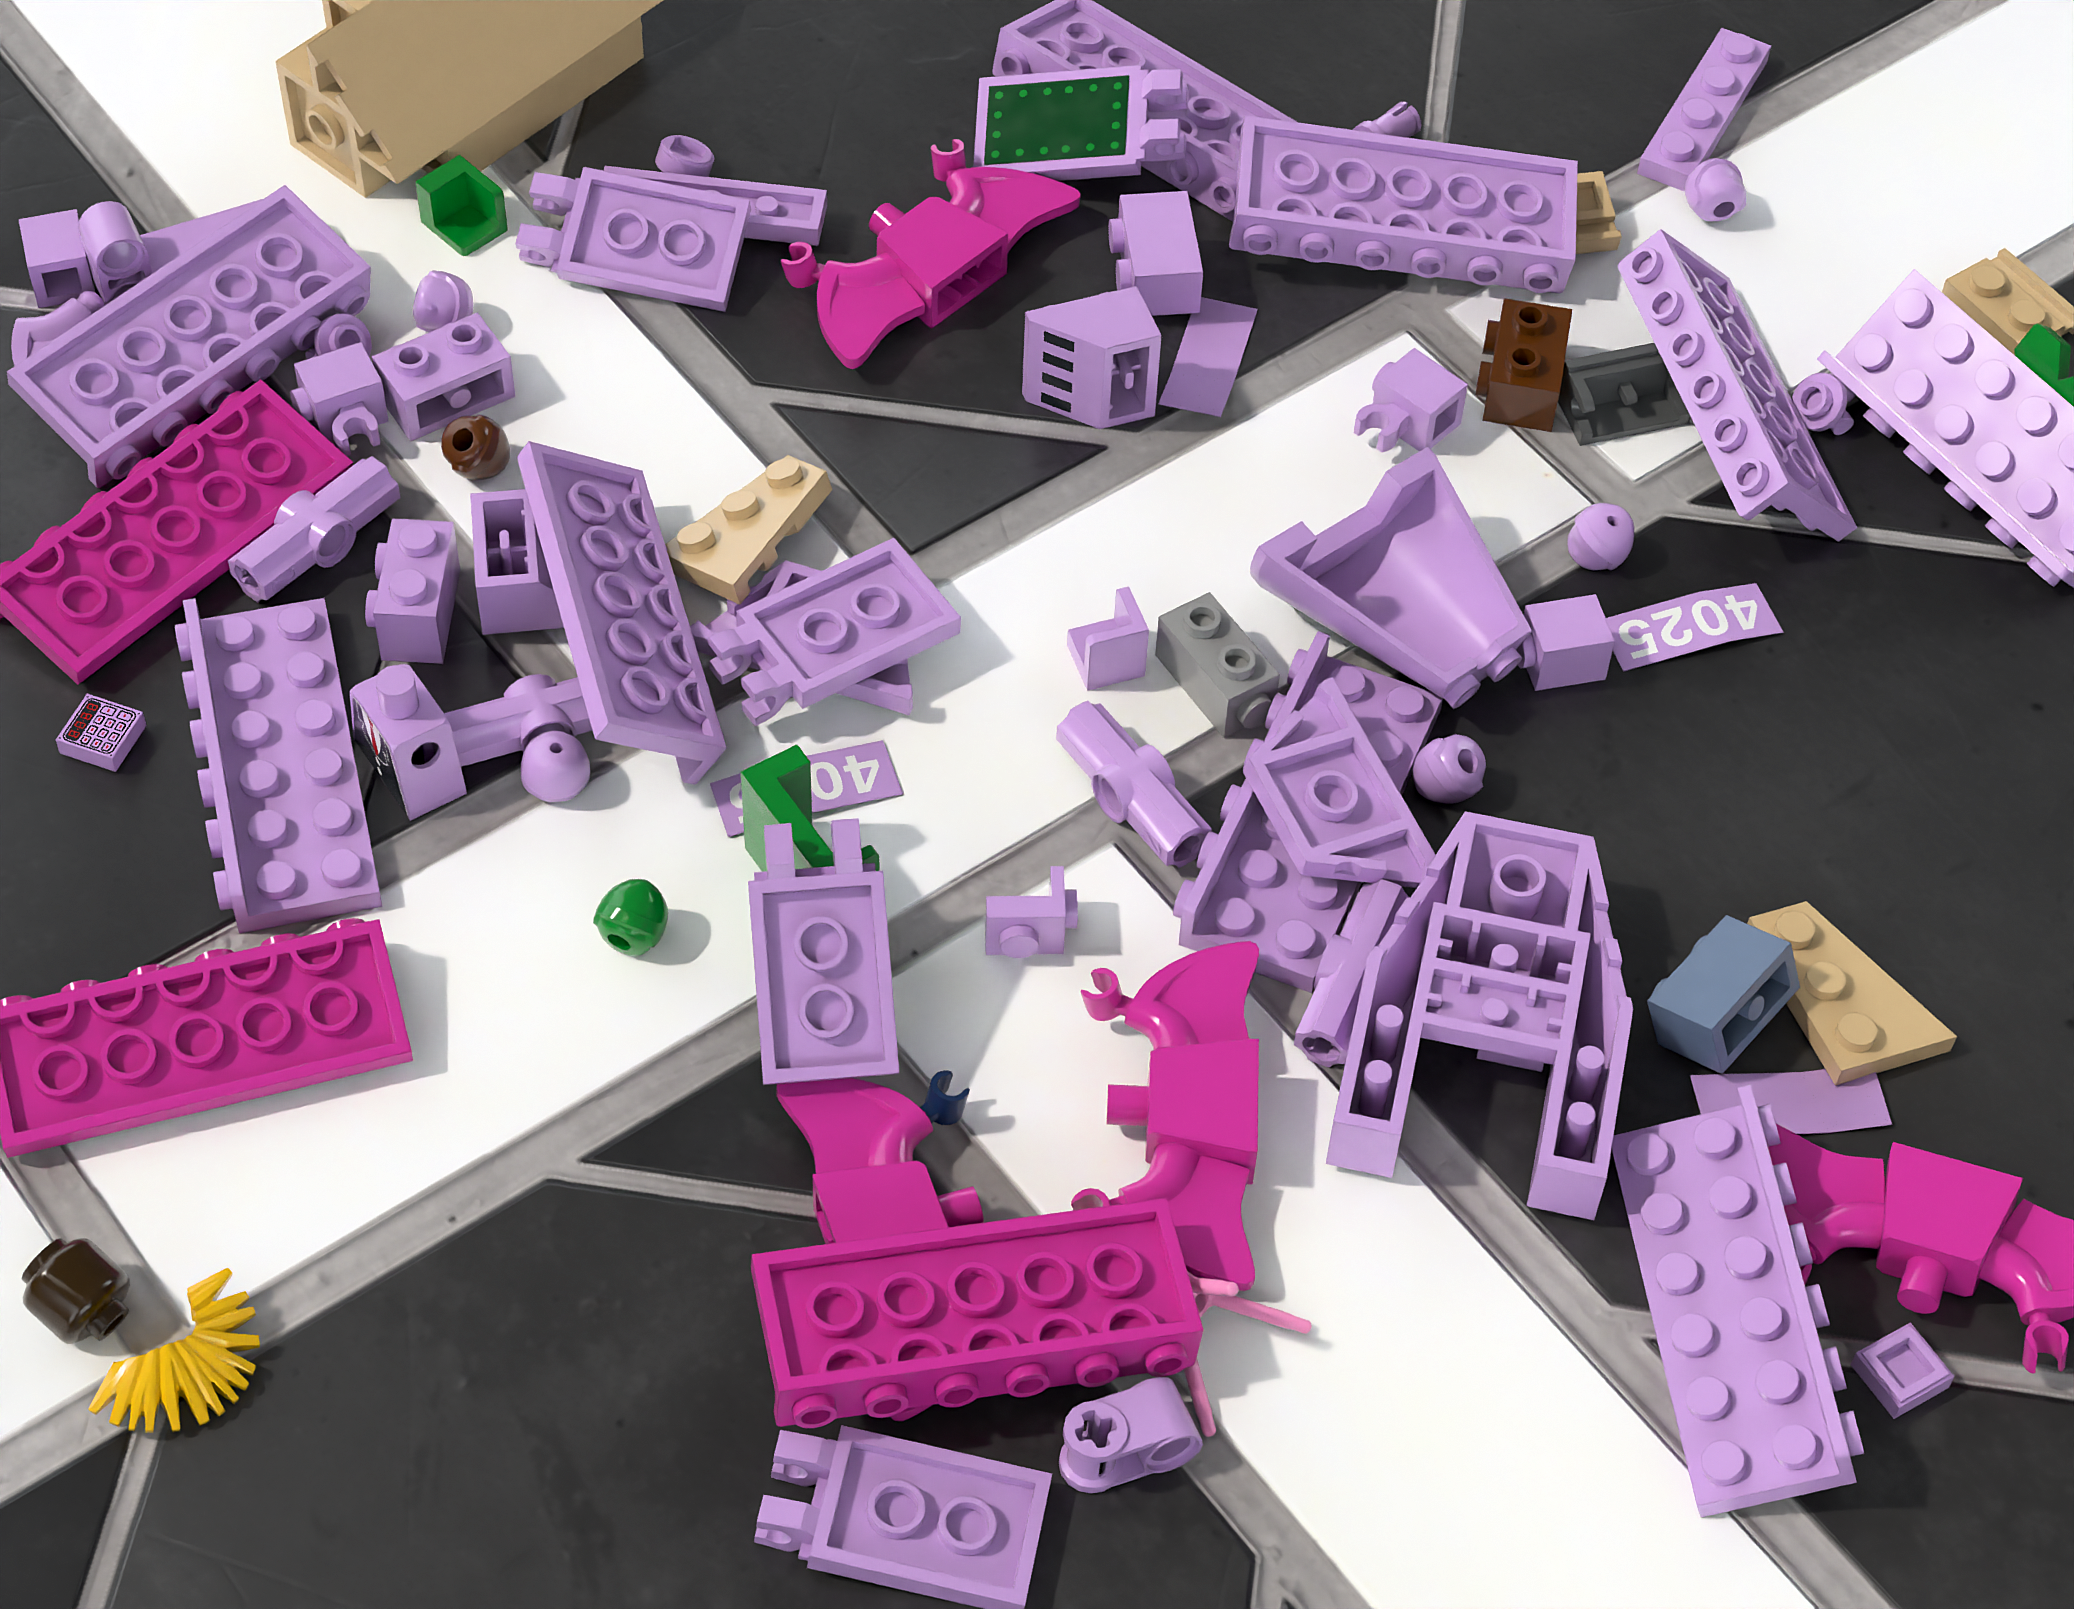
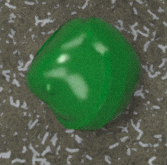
M629 879L612 887L605 894L596 909L593 924L597 926L602 939L614 950L629 956L643 955L651 947H655L664 935L668 922V906L662 893L653 883L645 879Z

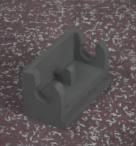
M1655 343L1565 360L1558 404L1580 446L1688 424L1690 414Z

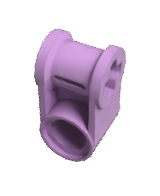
M1155 1377L1142 1381L1130 1389L1094 1401L1083 1402L1072 1408L1065 1418L1063 1427L1065 1444L1061 1448L1059 1468L1061 1476L1074 1489L1090 1494L1104 1492L1111 1487L1152 1473H1163L1176 1469L1193 1459L1200 1452L1203 1443L1173 1380L1168 1377ZM1088 1420L1087 1429L1083 1431L1084 1422ZM1103 1462L1102 1473L1099 1474L1100 1463Z

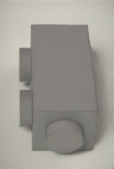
M1211 592L1158 617L1155 656L1223 738L1244 728H1255L1266 721L1271 703L1278 693L1280 674Z

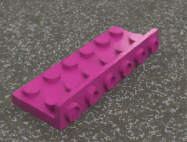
M260 379L244 392L236 391L230 394L221 403L218 411L201 424H191L184 428L177 435L173 444L155 458L147 457L139 461L131 469L127 478L110 491H101L93 495L84 504L81 512L61 527L57 525L52 526L44 531L36 540L34 546L18 559L1 563L0 619L5 617L79 685L181 607L183 600L191 599L230 569L228 560L274 526L277 511L292 494L307 490L315 495L351 468L353 461Z
M359 918L344 919L333 923L324 932L302 937L291 933L280 934L266 939L262 942L261 946L237 952H233L230 949L210 950L200 954L195 958L194 962L168 968L161 964L145 965L132 970L128 977L103 983L96 980H80L64 986L60 993L34 999L26 995L1 999L0 1136L7 1158L413 1061L380 919L367 922Z
M1167 1198L752 1254L751 1273L775 1389L774 1415L776 1425L780 1427L797 1425L802 1428H817L829 1424L837 1418L864 1414L876 1418H885L897 1415L906 1408L939 1404L944 1407H960L971 1403L976 1398L1008 1393L1015 1397H1028L1036 1395L1049 1387L1077 1383L1085 1387H1097L1110 1383L1118 1377L1145 1373L1155 1377L1170 1376L1195 1364L1204 1331Z

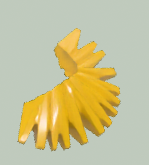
M225 1268L188 1287L187 1296L191 1306L192 1321H195L196 1324L193 1333L185 1339L165 1344L160 1348L149 1351L147 1354L127 1358L124 1361L113 1362L88 1410L97 1415L115 1399L109 1420L110 1424L119 1427L129 1410H131L129 1431H135L141 1417L144 1416L145 1433H153L160 1403L169 1420L172 1432L180 1431L178 1400L180 1396L184 1397L200 1426L210 1422L207 1407H210L218 1416L225 1413L216 1392L235 1404L239 1397L231 1386L245 1391L249 1386V1382L240 1373L253 1376L256 1365L233 1352L259 1348L260 1340L259 1335L231 1333L256 1316L254 1307L239 1309L249 1300L246 1291L217 1300L232 1277V1271L229 1268Z

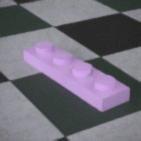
M1721 28L1642 154L1637 174L1685 192L1686 179L1697 166L1709 159L1765 67L1771 45L1752 39L1744 34Z
M612 166L604 167V171L749 199L751 212L744 238L788 243L805 242L809 245H819L827 209V190Z

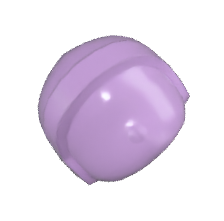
M1721 158L1708 159L1697 166L1686 179L1684 190L1687 202L1696 215L1703 220H1725L1746 206L1747 191L1743 184L1742 175L1738 167L1731 161Z
M432 270L420 281L413 304V317L417 328L431 332L448 323L458 321L473 314V294L471 288L460 277L444 271Z
M1597 503L1587 507L1575 517V525L1568 534V552L1572 559L1581 567L1589 570L1609 569L1612 571L1628 557L1634 542V523L1630 514L1622 507L1609 503Z
M548 731L533 738L526 746L521 762V780L524 788L536 798L547 802L567 801L578 795L589 782V759L584 747L574 736L562 731Z
M1455 734L1444 739H1434L1418 753L1414 761L1413 781L1415 788L1424 798L1437 803L1452 804L1471 798L1483 787L1482 779L1486 769L1485 756L1479 745L1467 736Z

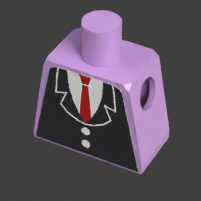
M410 665L388 666L382 669L378 675L355 685L350 690L354 740L410 821L467 794L451 725L446 715ZM421 750L425 764H412L411 757L413 752L416 753Z

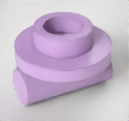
M345 313L332 315L321 322L315 333V346L309 349L305 355L307 359L361 342L368 356H370L372 349L371 336L365 324L357 317Z
M1815 373L1806 377L1795 389L1792 401L1808 430L1824 431L1830 428L1835 435H1841L1852 427L1854 420L1845 410L1847 392L1843 383L1838 378L1827 373Z

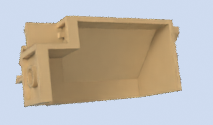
M322 0L326 28L275 61L290 145L364 198L391 180L399 184L421 168L430 173L459 154L479 171H482L644 58L641 16L663 0Z

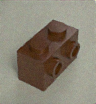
M1504 298L1500 321L1488 320L1482 354L1493 356L1492 363L1481 361L1475 396L1486 397L1482 421L1552 432L1573 309Z

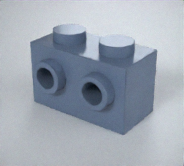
M1726 915L1708 935L1701 937L1696 942L1691 954L1668 978L1661 980L1657 984L1651 997L1647 1000L1658 1045L1723 1074L1800 988L1792 945L1786 940Z

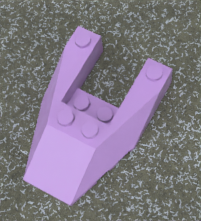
M1464 812L1427 867L1425 877L1411 898L1407 897L1395 914L1394 923L1380 944L1374 946L1368 954L1333 1119L1326 1164L1390 1178L1393 1177L1420 1038L1551 1064L1527 1206L1590 1220L1595 1219L1607 1179L1633 1005L1631 998L1626 996L1620 970L1622 957L1618 940L1613 939L1607 913L1609 901L1594 837Z

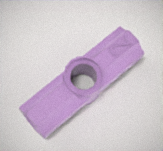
M371 456L367 460L361 459L315 495L307 490L292 494L277 511L274 526L228 560L231 575L237 580L243 592L258 603L262 599L266 601L315 563L324 568L332 567L348 554L355 541L356 532L400 499L398 483L392 478L387 467Z
M528 675L511 684L502 698L444 713L451 725L461 767L520 750L524 753L526 746L533 738L548 731H562L574 737L578 734L593 731L578 677L556 683L555 679L548 675Z
M1087 700L1070 709L1067 717L1057 726L1056 740L1091 779L1094 796L1104 813L1117 823L1127 820L1166 866L1176 865L1180 868L1195 860L1206 835L1212 828L1175 788L1172 771L1163 755L1152 745L1147 744L1139 747L1101 703L1092 704Z
M1380 879L1376 883H1363L1360 892L1356 896L1352 910L1347 916L1340 936L1333 934L1330 938L1316 974L1315 991L1295 1033L1294 1046L1301 1049L1309 1061L1329 1068L1334 1064H1345L1368 954L1374 946L1380 944L1394 923L1395 914L1406 898L1409 897L1404 892L1402 886L1384 879Z

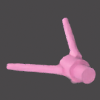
M1187 1271L1200 1317L1203 1316L1209 1307L1217 1306L1304 1334L1311 1330L1312 1325L1309 1320L1235 1296L1239 1291V1287L1234 1282L1198 1278ZM1196 1358L1195 1364L1184 1368V1372L1202 1433L1206 1437H1211L1216 1433V1427Z

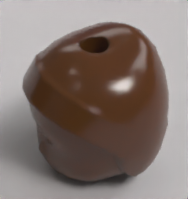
M480 414L476 417L461 416L448 424L442 434V454L451 464V469L464 478L475 481L491 478L502 472L509 462L510 446L506 433L498 423L487 416Z

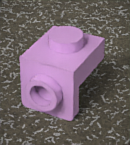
M1050 866L1049 896H986V955H1006L1012 958H1025L1033 954H1064L1065 928H1077L1078 922L1077 889H1065L1064 866Z

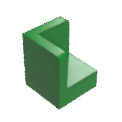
M460 154L415 181L421 223L461 256L470 255L508 231L502 189Z

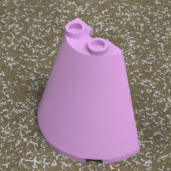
M1429 447L1424 448L1387 470L1363 508L1317 535H1314L1304 522L1300 521L1259 545L1250 565V575L1261 588L1442 697L1453 709L1461 706L1472 697L1481 685L1479 682L1485 677L1489 676L1494 682H1497L1509 674L1522 659L1516 649L1532 631L1437 456Z

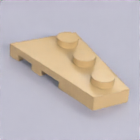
M789 455L771 463L764 473L739 491L727 495L720 505L695 523L682 528L675 538L665 544L674 575L740 605L751 592L748 580L756 570L768 571L778 558L775 549L777 544L784 536L798 533L832 491L827 471Z
M1807 901L1749 917L1747 924L1791 943L1800 988L1786 1004L1835 1086L1874 1072H1883L1951 1051L1957 1036Z

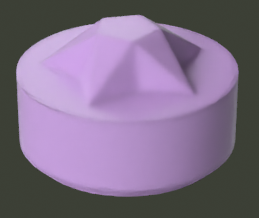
M672 135L661 141L655 163L662 172L709 177L714 162V155L705 144L696 139L682 135Z

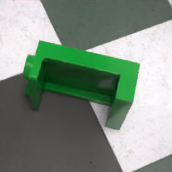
M796 744L741 771L745 849L762 872L767 871L764 825L791 823L795 869L834 866L833 852L812 825L811 762L800 747ZM867 845L861 848L862 864L875 863V871H880L879 854L874 847Z

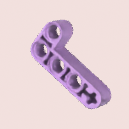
M263 199L143 235H139L130 213L122 204L106 201L91 206L82 214L79 220V232L91 276L104 304H108Z

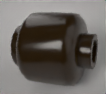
M62 1238L56 1239L31 1261L22 1274L21 1279L27 1284L22 1297L24 1306L56 1337L66 1344L82 1341L90 1335H93L98 1341L105 1339L122 1323L129 1312V1309L122 1303L130 1287L129 1277L121 1267L87 1238L76 1239L68 1243Z

